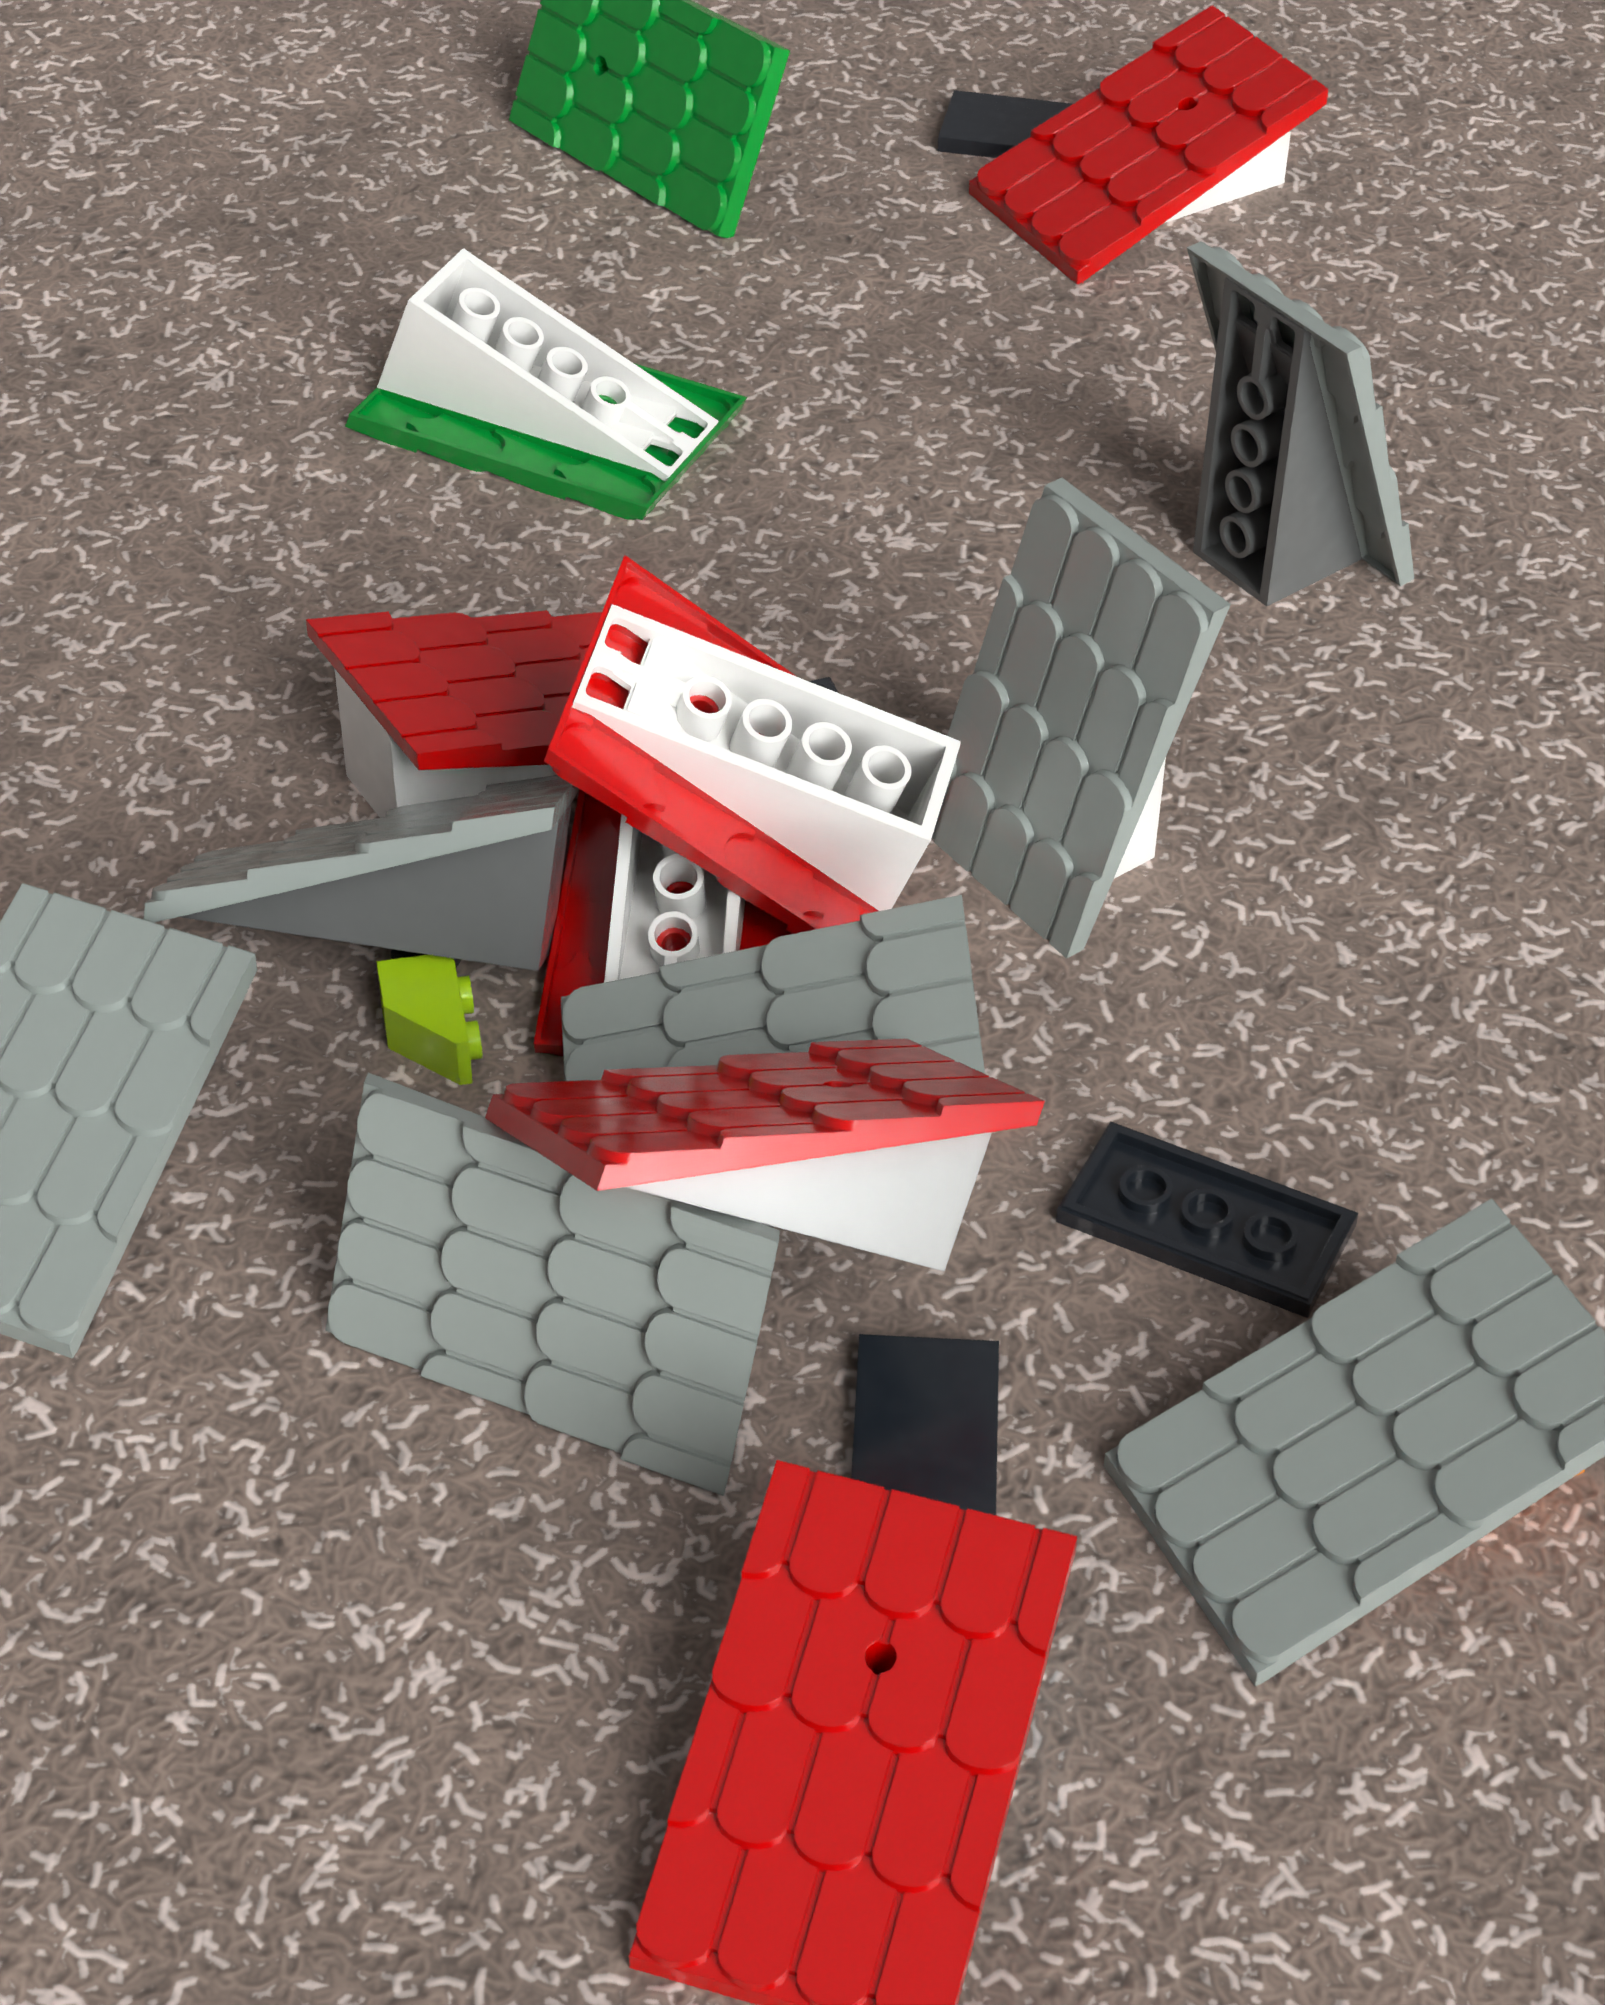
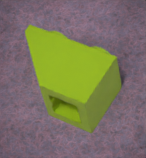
M420 955L376 961L388 1049L459 1085L472 1084L471 1060L483 1059L478 1021L466 1022L464 1014L474 1013L469 975L457 977L454 958Z

